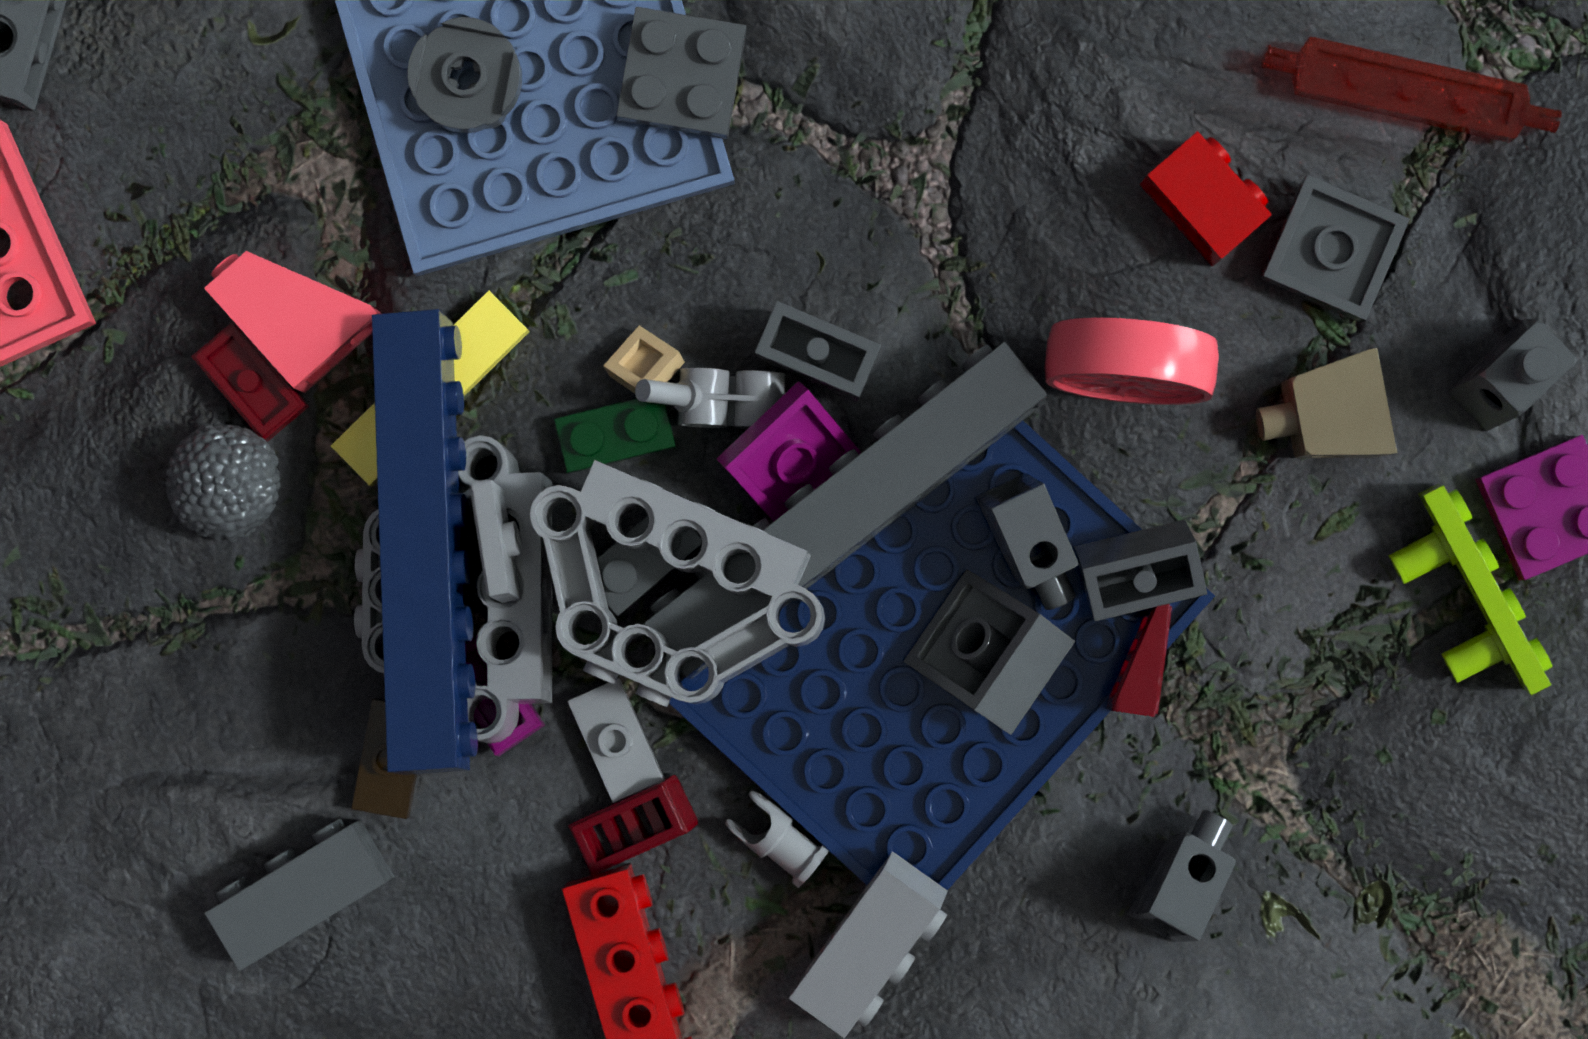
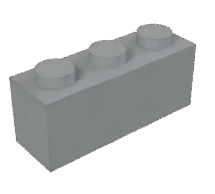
M892 851L799 978L789 999L844 1039L856 1022L865 1028L884 1001V999L877 995L888 980L897 985L915 960V957L909 951L916 941L921 937L926 942H929L944 922L947 914L941 910V906L948 891Z

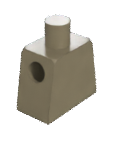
M1377 348L1368 349L1281 382L1284 403L1256 409V423L1261 440L1266 441L1290 436L1295 458H1377L1397 453Z

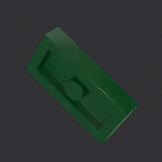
M633 399L554 419L568 474L591 469L594 460L608 465L676 448L665 404L648 403Z

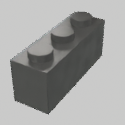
M341 818L311 835L316 844L313 848L297 856L292 847L263 864L268 875L252 885H249L246 878L242 877L215 894L220 904L204 914L238 971L243 970L395 877L361 820L345 827Z

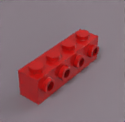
M627 864L567 882L562 891L605 1038L682 1039L676 1017L684 1015L683 1003L676 982L666 984L660 963L669 960L660 928L651 930L645 909L652 907L653 903L644 874L635 876L632 865ZM689 1036L683 1039H692V1037Z

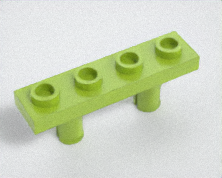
M1436 484L1418 493L1434 523V526L1431 527L1433 533L1388 555L1393 567L1403 584H1406L1448 562L1452 566L1456 565L1488 623L1484 626L1485 632L1441 654L1455 681L1458 683L1503 661L1505 665L1510 664L1523 690L1528 694L1533 695L1551 686L1544 671L1552 668L1553 665L1538 638L1536 637L1528 641L1518 624V621L1526 618V615L1513 591L1508 588L1501 592L1491 572L1498 569L1499 565L1486 541L1482 538L1474 542L1465 522L1471 520L1472 515L1459 491L1455 489L1448 493L1444 485Z

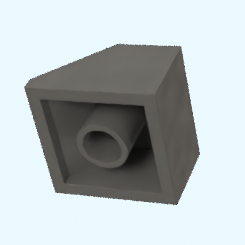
M966 569L903 662L1012 735L1075 641L1038 612Z

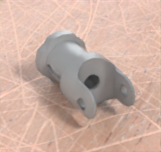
M750 791V798L770 815L771 826L761 834L752 835L733 820L727 819L725 824L736 837L759 857L768 856L793 876L792 884L799 888L819 866L829 850L822 844L819 846L815 845L791 825L793 819L763 795Z

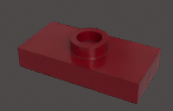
M234 321L191 356L256 434L267 442L309 408L297 391L285 380Z

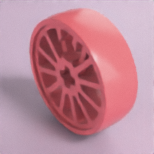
M1103 317L1063 320L1052 325L1047 340L1044 368L1045 379L1049 386L1057 390L1101 400L1154 405L1201 403L1212 398L1216 386L1219 360L1218 344L1216 338L1207 333L1169 323Z

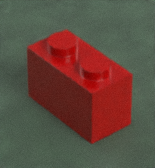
M1197 131L1153 169L1139 185L1213 267L1272 214L1265 207L1268 204V199L1263 191L1248 178L1242 181L1229 167L1228 164L1231 162V158L1224 147L1212 137H1208L1205 140Z

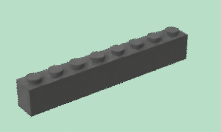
M1005 342L995 350H992L987 344L973 353L962 364V367L966 370L963 375L950 385L944 379L932 385L917 399L922 407L905 420L900 414H897L882 424L873 433L877 442L859 455L855 449H852L841 456L828 468L833 475L817 489H814L809 483L795 492L784 502V506L788 511L772 524L764 518L753 525L771 536L810 553L811 557L799 586L805 589L811 587L1046 403V392ZM742 552L730 557L725 568L726 576L730 582L744 583L753 576L756 567L753 556ZM703 569L694 573L699 581L681 594L677 588H674L658 599L650 607L654 616L646 621L645 625L662 633L667 639L669 647L676 651L689 647L695 648L768 606L771 597L757 591L744 596L732 594L718 584L712 572ZM693 658L683 664L681 672L685 677L693 679L706 669L707 665L700 658Z

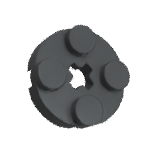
M470 17L449 19L442 22L443 26L434 29L428 36L425 33L415 44L407 69L408 85L421 111L436 125L458 133H475L500 126L504 122L506 115L517 103L522 88V67L512 44L494 25ZM470 61L473 63L474 72L479 74L480 78L477 83H471L468 89L461 90L459 89L458 82L450 78L452 69L461 70L464 62Z

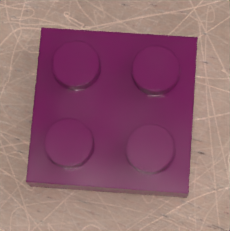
M798 381L716 460L771 521L774 522L788 511L784 506V502L795 492L809 483L814 489H817L833 476L828 468L836 460L852 449H855L859 455L861 452L812 393Z
M1583 435L1575 436L1475 478L1518 581L1527 580L1588 554V445Z

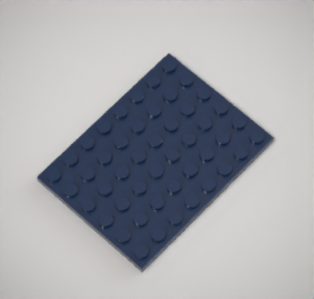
M1024 421L1020 422L807 589L818 598L824 608V627L817 639L808 645L798 647L789 645L724 683L719 694L708 702L693 704L671 698L669 702L671 706L866 885L869 884L893 851L948 890L1111 711L1106 709L1107 700L1147 610L1094 621L1086 598L1079 564L1075 568L1066 571L1076 597L1070 602L1051 610L1044 609L1035 587L1026 589L1014 578L978 504L976 496L1024 473L1045 484L1076 558L1074 546L1142 530ZM1042 542L1033 546L1030 551V557L1040 553L1043 546ZM966 569L1038 612L1075 641L1012 735L903 662ZM1208 589L1207 595L1170 603L1172 612L1167 649L1215 597ZM791 601L780 611V625L787 632H800L806 628L810 621V609L804 602ZM708 667L693 679L685 677L681 681L682 685L689 691H696L702 688L708 681Z

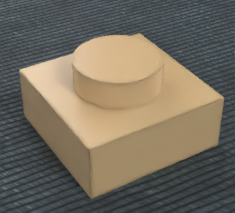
M639 325L603 366L611 378L635 393L636 385L642 379L668 382L685 361L678 350Z

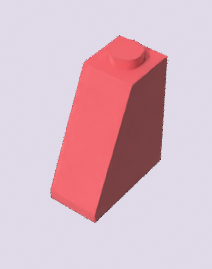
M245 251L241 256L232 254L221 261L211 273L214 280L204 288L294 389L303 393L307 392L372 334V315L381 314L380 311L365 302L248 251Z

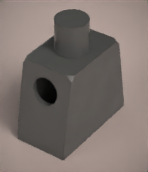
M1523 319L1447 392L1484 431H1488L1523 414L1578 360L1539 319ZM1484 389L1495 394L1501 402L1498 405L1492 402L1485 394Z
M1024 473L976 496L978 504L1014 578L1026 589L1035 587L1045 610L1058 608L1073 600L1076 594L1066 575V571L1075 568L1078 565V561L1045 484ZM1042 542L1043 546L1040 553L1030 557V551L1033 546Z
M1202 810L1191 834L1184 832L1169 836L1125 915L1172 942L1200 941L1236 863L1233 857L1221 851L1233 825L1213 812ZM1189 861L1194 866V877L1190 875L1188 870Z

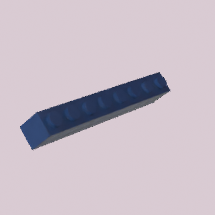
M439 309L372 315L387 770L390 773L400 775L470 770V757H475L477 754L478 736L475 723L468 722L467 699H472L475 696V673L472 664H466L465 641H471L473 637V618L470 607H464L463 584H469L471 564L468 551L466 549L461 550V527H467L469 519L467 498L465 493H459L458 471H464L466 468L465 443L462 437H457L456 415H462L464 412V394L461 382L455 381L454 360L461 359L462 355L461 334L458 326H453L452 321Z

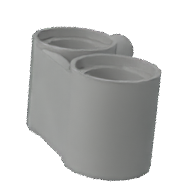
M682 368L680 369V381L678 383L642 379L636 385L635 395L642 402L675 406L678 410V425L700 428H726L733 426L738 429H748L785 394L786 374L773 371L743 370L736 371V376H730V371Z

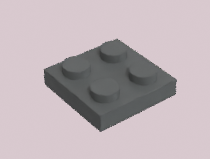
M636 7L617 111L618 121L728 139L747 31L746 25Z
M1307 174L1302 179L1260 279L1362 323L1367 320L1410 218Z

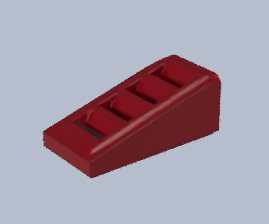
M1170 604L1146 610L1107 700L1106 709L1152 717L1158 714L1172 612Z
M674 774L659 783L574 821L568 826L591 875H595L688 833L698 825V819L678 777ZM657 797H659L660 802L670 820L671 825L668 824L661 810V807L656 799ZM639 805H642L654 833L650 835L647 834L635 809ZM619 814L633 840V843L627 845L614 818ZM601 823L614 851L606 855L593 826Z

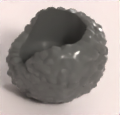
M221 423L201 425L197 430L191 432L180 441L169 460V467L166 470L168 477L165 484L167 487V498L173 513L179 517V521L186 525L189 530H195L198 535L203 537H211L217 541L227 540L232 543L237 542L239 538L249 537L270 516L279 498L278 490L281 484L279 482L280 472L277 469L279 460L275 455V450L270 447L264 438L257 436L247 428Z

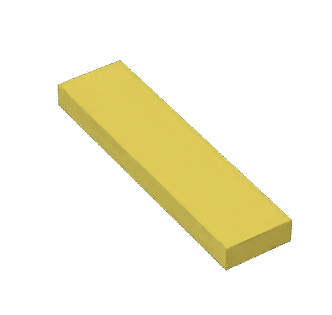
M490 291L481 297L453 325L458 326L462 341L461 359L454 360L455 381L461 382L464 396L530 332ZM375 403L331 445L369 486H374L378 482Z

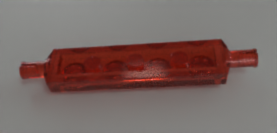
M1312 36L1305 41L1299 52L1267 45L1263 54L1264 59L1261 63V68L1263 69L1267 68L1293 74L1294 95L1507 143L1515 140L1524 126L1555 134L1560 125V121L1557 120L1562 116L1561 110L1531 105L1529 103L1528 85Z

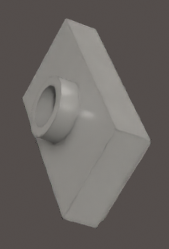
M492 480L471 483L470 493L486 595L500 603L521 600L514 557L522 554L521 537L516 522H509L504 489Z
M617 678L615 684L608 682L567 701L613 803L665 779L620 678Z

